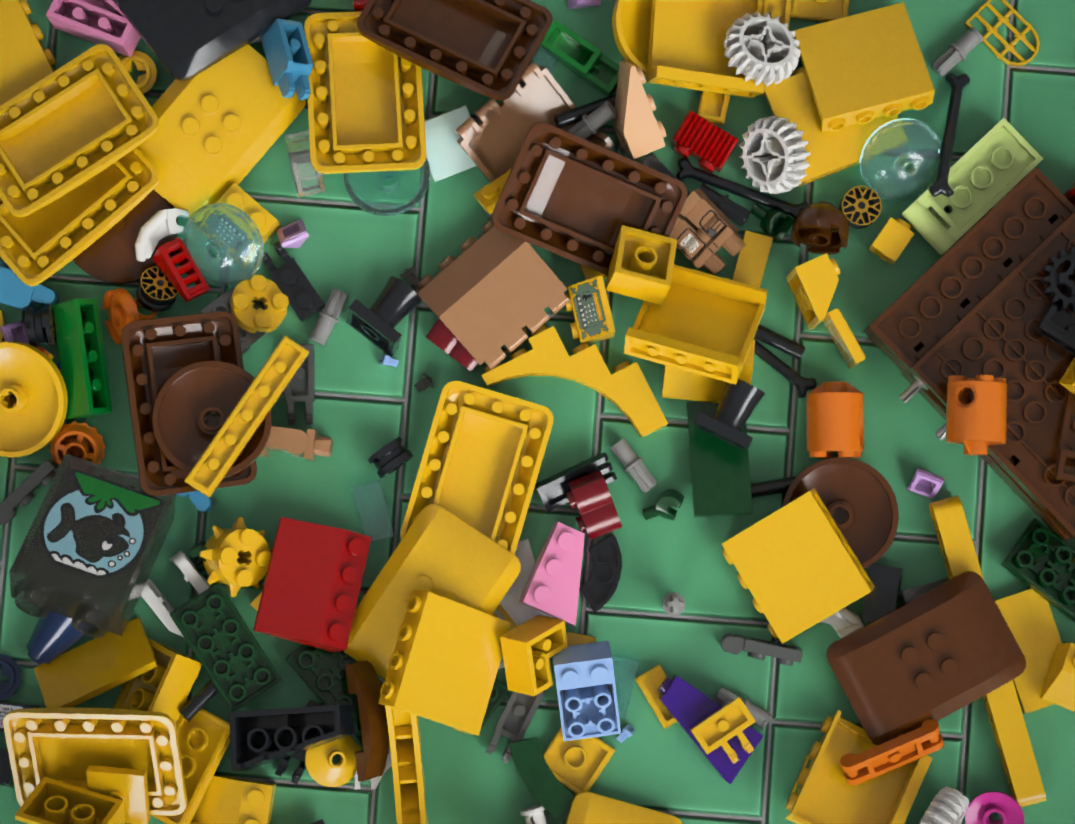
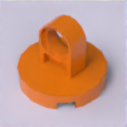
M123 288L106 291L102 303V311L108 310L109 320L104 321L106 329L117 345L122 344L121 332L128 323L156 319L158 313L150 311V315L139 313L137 309L144 307L137 298L133 299L129 292Z

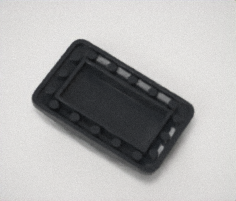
M117 0V5L167 71L175 79L186 81L266 33L277 18L287 20L307 8L312 0Z

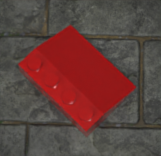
M280 517L253 631L334 653L345 651L348 645L372 537L346 529Z

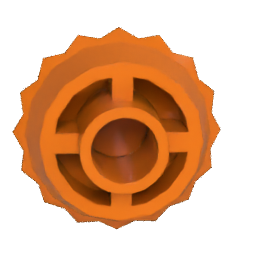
M73 421L71 424H63L59 433L51 441L49 451L52 454V461L58 464L59 469L65 470L69 474H72L73 470L92 473L94 468L100 466L101 460L105 457L104 450L106 445L103 443V436L97 433L96 427H90L86 422L78 423Z

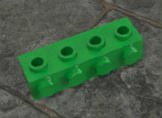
M72 299L52 305L61 373L68 396V419L92 418L112 413L97 299Z

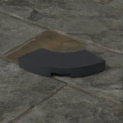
M614 534L609 535L589 548L592 557V572L587 582L579 589L594 613L610 600L620 580L622 558L620 547Z

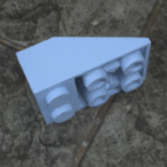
M609 641L568 646V648L554 655L552 660L563 741L621 734L613 660Z

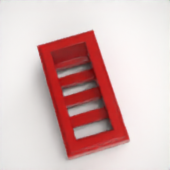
M180 237L158 247L152 259L186 303L209 292L210 288ZM179 263L181 266L176 268L175 265ZM185 273H187V274L189 275V276H187V277H185V278H183V279H182V277H181V275H183V274H185ZM192 282L196 284V286L190 289L186 286Z

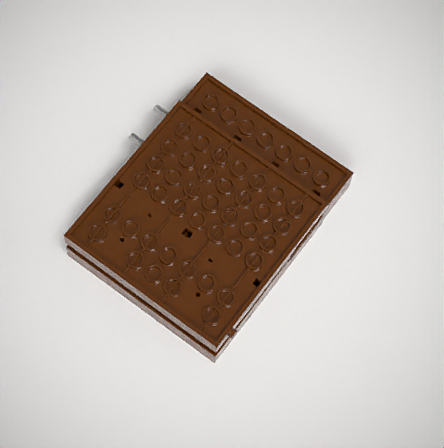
M1036 167L863 332L903 372L902 376L911 384L899 396L900 400L907 403L919 392L945 420L948 376L960 375L976 379V375H994V378H1006V444L989 445L988 455L979 456L1053 533L1062 540H1068L1069 538L1075 539V483L1056 479L1055 468L1061 422L1068 389L1059 384V381L1075 355L1039 334L1034 328L1050 304V299L1053 297L1051 293L1043 294V291L1048 286L1047 284L1040 283V279L1047 276L1042 271V268L1044 266H1051L1048 259L1051 256L1058 258V251L1064 249L1068 255L1069 249L1075 247V206ZM1066 262L1060 264L1055 274L1064 271ZM1072 274L1068 277V280L1073 281L1075 285V278H1073ZM1057 287L1059 291L1063 295H1065V293L1059 287ZM1056 301L1055 304H1057L1058 307H1059V306H1060V302H1059V301ZM1068 305L1064 310L1075 317V312H1071L1070 305ZM946 423L935 432V436L939 440H943L946 437Z

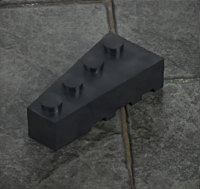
M325 705L229 712L231 770L247 771L353 735L352 705Z

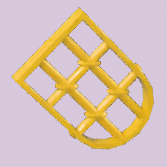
M988 0L983 6L978 8V11L964 25L968 29L973 27L970 22L976 17L987 28V32L982 36V42L998 59L1010 66L1026 65L1034 59L1039 51L1040 41L1037 32L1006 0H1000L1009 9L1004 16L990 4L992 0ZM986 6L998 17L997 20L999 21L993 27L979 14ZM1012 13L1026 26L1021 33L1008 22V17ZM1002 23L1015 34L1014 37L1016 38L1010 44L998 33L997 28ZM1029 30L1035 38L1036 47L1026 39L1025 34ZM991 34L1004 45L1005 49L1000 53L986 40ZM1019 40L1034 53L1028 60H1025L1015 50L1014 45ZM1010 51L1020 62H1011L1003 56Z

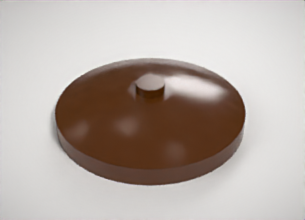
M153 189L118 223L73 259L74 262L87 274L107 283L128 284L140 281L142 273L146 269L157 266L152 258L158 247L176 239L178 234L159 240L151 257L144 262L136 260L135 242L139 231L157 211L174 209L175 207Z
M222 361L194 363L182 368L171 376L163 385L156 398L152 417L154 435L165 457L178 469L189 474L255 378L244 369ZM271 410L225 477L243 471L260 456L270 436Z
M829 458L808 466L796 476L787 489L782 507L815 488L864 569L874 564L886 553L896 535L899 511L891 486L876 469L864 462L851 458Z

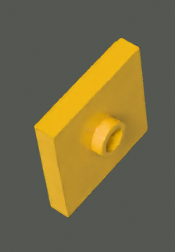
M88 766L86 770L88 790L123 800L125 823H149L150 809L147 770Z

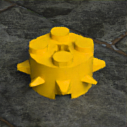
M237 517L232 528L221 529L214 525L212 527L214 534L205 544L207 549L200 551L199 556L206 559L203 563L210 576L207 583L210 585L219 581L220 584H225L230 597H236L239 589L244 586L260 588L259 581L267 573L271 557L270 548L264 538L265 531L257 532L246 528L243 517Z

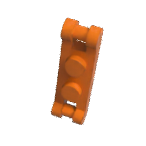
M927 719L920 728L899 735L892 740L874 746L859 754L848 753L843 755L840 759V764L843 771H845L846 782L853 786L861 784L942 749L944 741L940 734L939 724L934 719Z

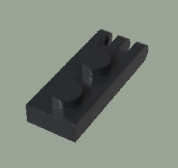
M598 454L536 483L535 487L546 511H552L569 503L566 493L571 491L568 485L571 481L600 470L606 484L614 482L617 477L615 472H610L613 467L610 462H607L609 459L607 454Z

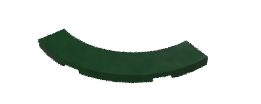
M533 737L508 742L512 759L525 786L549 813L566 824L571 803L576 795L564 787L551 772L543 757L538 738Z

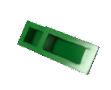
M554 20L540 46L605 96L613 95L617 89L619 65L604 56L600 49Z

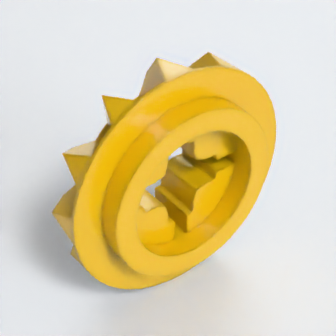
M134 51L131 58L120 55L118 58L128 73L132 72L133 63L139 72L145 73L138 76V81L136 82L142 94L149 93L153 85L156 84L158 73L154 61L147 54L140 51Z

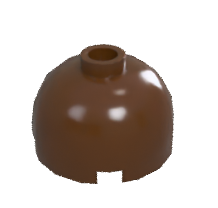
M827 201L813 203L805 206L796 215L792 226L791 240L798 247L802 243L810 246L808 252L822 255L826 253L828 255L837 254L841 247H844V249L847 247L849 239L848 219L832 203Z

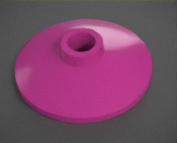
M989 791L976 796L970 802L965 815V824H1024V814L1019 803L1010 795L998 791ZM997 812L1001 817L998 820H993L990 818V814Z

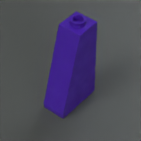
M674 674L672 679L666 677L658 689L661 692L659 700L719 775L731 784L752 752L748 753L745 751L737 736H734L727 742L738 755L739 761L735 764L731 762L721 746L707 755L690 729L722 708V706L679 676ZM750 726L742 731L753 749H755L763 735Z

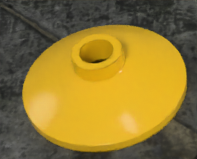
M348 736L306 750L305 766L307 772L314 781L323 786H342L354 778L357 771L355 752L361 751V748ZM339 754L341 758L340 762L338 764H333V756Z

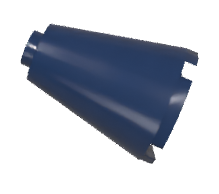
M62 583L60 586L56 584L27 643L26 648L29 651L28 656L30 659L38 664H49L101 623L104 617L100 607L96 603L93 607L88 604L86 600L89 596L76 587L67 583Z

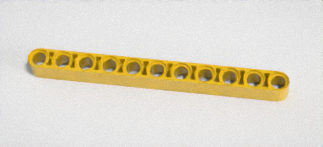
M956 495L929 503L931 518L949 580L966 571L975 572L983 578L959 496ZM1013 680L984 695L983 699L1011 796L1022 808L1046 801V794Z

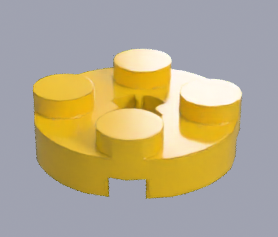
M254 275L252 278L241 281L230 296L231 314L236 318L238 326L250 333H256V331H266L265 333L274 331L280 326L287 314L288 297L281 292L275 282L266 279L262 275ZM260 300L264 303L265 310L262 308L254 309L255 303L251 301Z

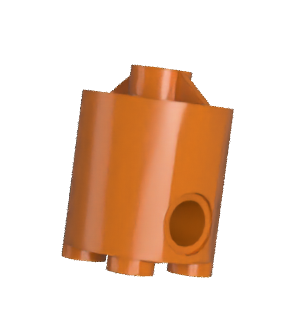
M960 375L948 376L946 442L964 444V455H988L989 445L1006 444V378H994V375H976V379Z
M823 382L806 394L807 452H809V457L833 458V452H838V457L861 458V452H864V393L847 382Z

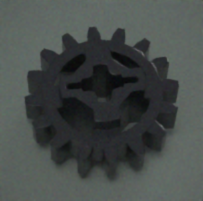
M1071 247L1068 255L1062 249L1057 252L1058 258L1051 256L1048 259L1051 266H1044L1042 268V271L1047 276L1040 279V283L1047 284L1048 286L1043 291V294L1051 293L1053 296L1050 299V304L1059 301V310H1064L1070 305L1071 312H1075V285L1073 281L1068 280V277L1072 274L1073 278H1075V247ZM1066 262L1064 271L1055 274L1060 264ZM1057 287H1059L1065 293V295H1063Z

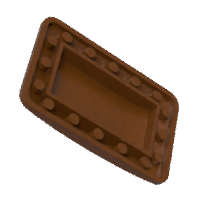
M369 0L358 18L357 30L362 36L436 75L500 101L510 98L515 92L553 19L548 9L530 0Z
M539 122L531 126L494 207L492 221L495 227L502 232L608 276L609 266L621 226L624 225L669 237L687 199L688 192L683 182L670 175L549 123Z
M221 311L130 322L121 332V342L141 488L150 496L198 491L185 483L184 480L189 474L174 466L162 453L154 435L152 422L153 408L156 398L167 380L188 365L202 361H222L244 369L237 320L229 312ZM256 460L243 471L229 477H224L217 488L250 483L254 480L257 473Z
M966 571L834 641L829 645L826 653L830 667L866 734L875 745H880L899 735L920 728L927 719L938 721L1015 679L1026 668L1025 656L987 585L979 574L972 571Z

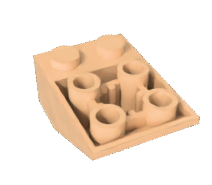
M621 60L619 62L615 110L618 115L613 118V128L622 151L632 159H636L665 147L663 138L667 135L661 121H656L653 111L656 110V106L650 94L646 95L642 84L646 83L641 68H636L634 64Z

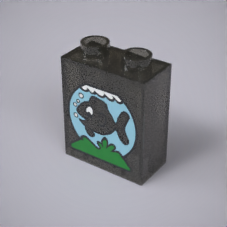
M65 454L9 571L11 597L16 599V606L34 617H48L50 611L72 619L71 624L75 629L91 637H104L106 631L123 636L174 521L176 494L150 496L142 490L140 480L135 477Z

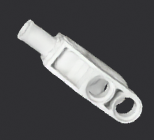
M182 550L170 558L183 573L184 580L190 583L199 594L211 587ZM146 577L135 586L137 591L169 631L184 637L169 615L174 608L154 583Z

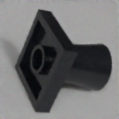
M390 276L383 291L369 309L355 299L348 308L346 323L388 356L392 357L398 350L402 336L394 328L422 301L409 285L394 276Z
M738 379L736 385L726 382L723 395L713 418L699 412L694 422L695 426L748 451L753 437L742 433V430L765 393Z

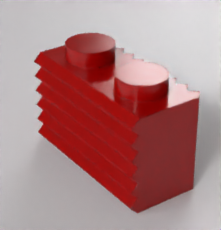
M689 110L672 138L671 144L675 146L673 150L685 158L691 155L699 160L698 165L710 173L716 170L720 173L739 139Z

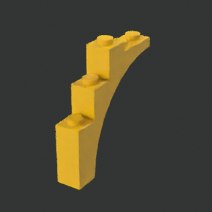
M543 325L534 333L530 332L532 337L528 339V343L532 350L527 352L526 348H523L510 355L512 360L502 365L499 363L492 370L488 366L485 367L486 373L481 375L487 388L509 379L527 376H553L575 381L597 391L614 403L630 420L641 438L668 425L637 362L630 365L629 361H625L613 368L615 373L610 374L596 344L589 347L588 343L572 350L574 355L569 357L554 326L547 328L546 325Z
M385 706L397 824H428L419 717L394 707Z

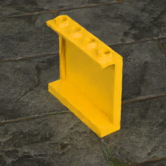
M0 0V106L54 72L55 70L52 65L57 63L50 48L44 49L40 41L44 39V35L37 22L32 24L28 16L32 13V10L26 0Z
M652 0L647 83L752 99L763 94L765 86L763 81L757 86L753 79L745 82V75L742 73L736 75V67H728L730 59L724 57L726 48L723 47L726 33L732 27L735 20L742 18L746 13L752 15L756 11L762 16L763 0Z
M904 2L793 30L796 31L794 39L800 41L798 49L801 51L800 58L821 118V132L829 130L832 132L840 131L848 125L856 123L867 124L875 118L883 116L894 117L902 111L910 109L921 110L933 103L935 89Z
M804 67L793 71V76L786 80L783 79L778 85L772 83L768 87L764 86L762 96H766L773 116L788 118L789 122L797 123L796 131H804L802 140L809 142L805 149L811 153L806 157V161L810 166L804 169L807 176L801 179V184L798 187L901 149L908 143L898 115L875 118L867 124L856 123L848 125L836 132L830 130L821 132V118Z
M674 264L671 287L662 304L643 301L633 328L629 327L626 332L624 354L736 385L764 313L768 290Z
M812 488L802 496L722 543L724 548L722 550L723 556L730 565L734 564L739 572L737 578L744 589L750 590L754 597L752 599L754 607L760 614L764 613L769 621L767 626L770 633L775 639L779 638L782 644L869 594L875 588L815 488Z
M412 590L411 596L406 603L407 610L403 623L398 630V639L394 653L389 659L387 676L380 689L381 696L378 704L394 707L452 727L453 730L479 736L503 655L500 636L510 631L512 623L429 591Z
M838 710L832 717L827 715L820 728V731L824 733L821 741H815L809 752L808 757L812 758L808 768L804 766L798 776L797 783L801 785L796 794L794 792L791 793L785 805V808L789 810L785 819L795 824H904L933 758L926 755L861 784L849 785L845 779V771H843L840 764L841 757L848 753L856 755L877 745L872 743L864 729L841 718V711Z

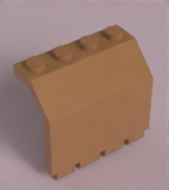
M534 62L529 64L521 79L523 83L521 85L518 84L510 98L501 100L499 104L491 98L475 112V115L480 120L478 123L469 117L455 130L461 137L457 140V143L490 183L513 167L531 126L539 122L556 126L554 115L577 108L544 66L539 68ZM575 124L566 126V127L561 128V129L567 131V130H569L571 127H573ZM600 131L597 134L592 133L585 138L608 149L615 145L609 136Z
M491 218L481 227L483 232L474 239L473 236H470L459 246L461 251L455 257L448 255L437 265L440 270L432 277L428 273L416 283L418 289L415 292L419 295L421 301L438 316L479 365L485 362L492 370L507 357L500 349L503 345L510 352L515 350L528 338L522 330L523 327L526 326L534 333L550 319L544 311L546 307L555 315L569 302V299L564 294L567 290L565 285L531 245L524 240L497 229Z

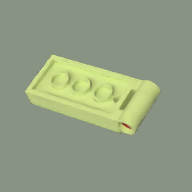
M1003 118L950 168L948 185L954 191L952 196L947 197L940 194L933 197L929 193L928 188L901 215L942 255L1034 169L1043 158ZM944 208H948L950 213H946Z

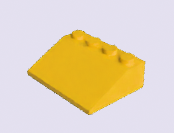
M214 774L192 821L199 824H270L276 783Z

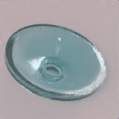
M912 118L896 119L883 124L871 134L861 152L860 171L864 183L867 187L876 191L880 198L887 201L903 202L919 197L936 182L942 148L940 137L929 125ZM912 163V167L909 170H905V166Z
M426 157L423 166L414 170L344 173V183L352 201L364 211L380 216L397 215L410 210L423 198L430 183V167ZM387 181L394 182L391 186L384 185Z
M224 203L208 204L196 210L184 225L182 241L207 283L225 288L236 287L241 281L251 279L259 270L264 254L263 240L254 221L239 208ZM211 247L216 249L217 255L212 252Z

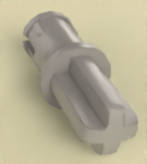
M969 28L955 43H950L948 45L949 49L933 62V70L942 77L959 61L964 62L966 55L983 41L981 34L975 28Z
M606 101L589 115L584 114L582 116L583 119L567 131L585 139L592 133L597 134L600 127L618 114L612 104Z
M338 289L332 290L323 311L318 312L320 317L309 336L310 340L323 346L326 345L335 323L339 324L337 319L348 299L346 293Z
M625 438L610 448L625 467L624 472H628L644 493L651 490L657 484L656 480L641 462L644 459L642 457L639 459Z
M675 592L666 595L662 602L664 611L672 616L681 614L686 605L683 596Z
M721 687L714 701L721 706H725L740 696ZM740 697L756 721L753 724L764 729L772 713L749 702L750 698L744 699Z

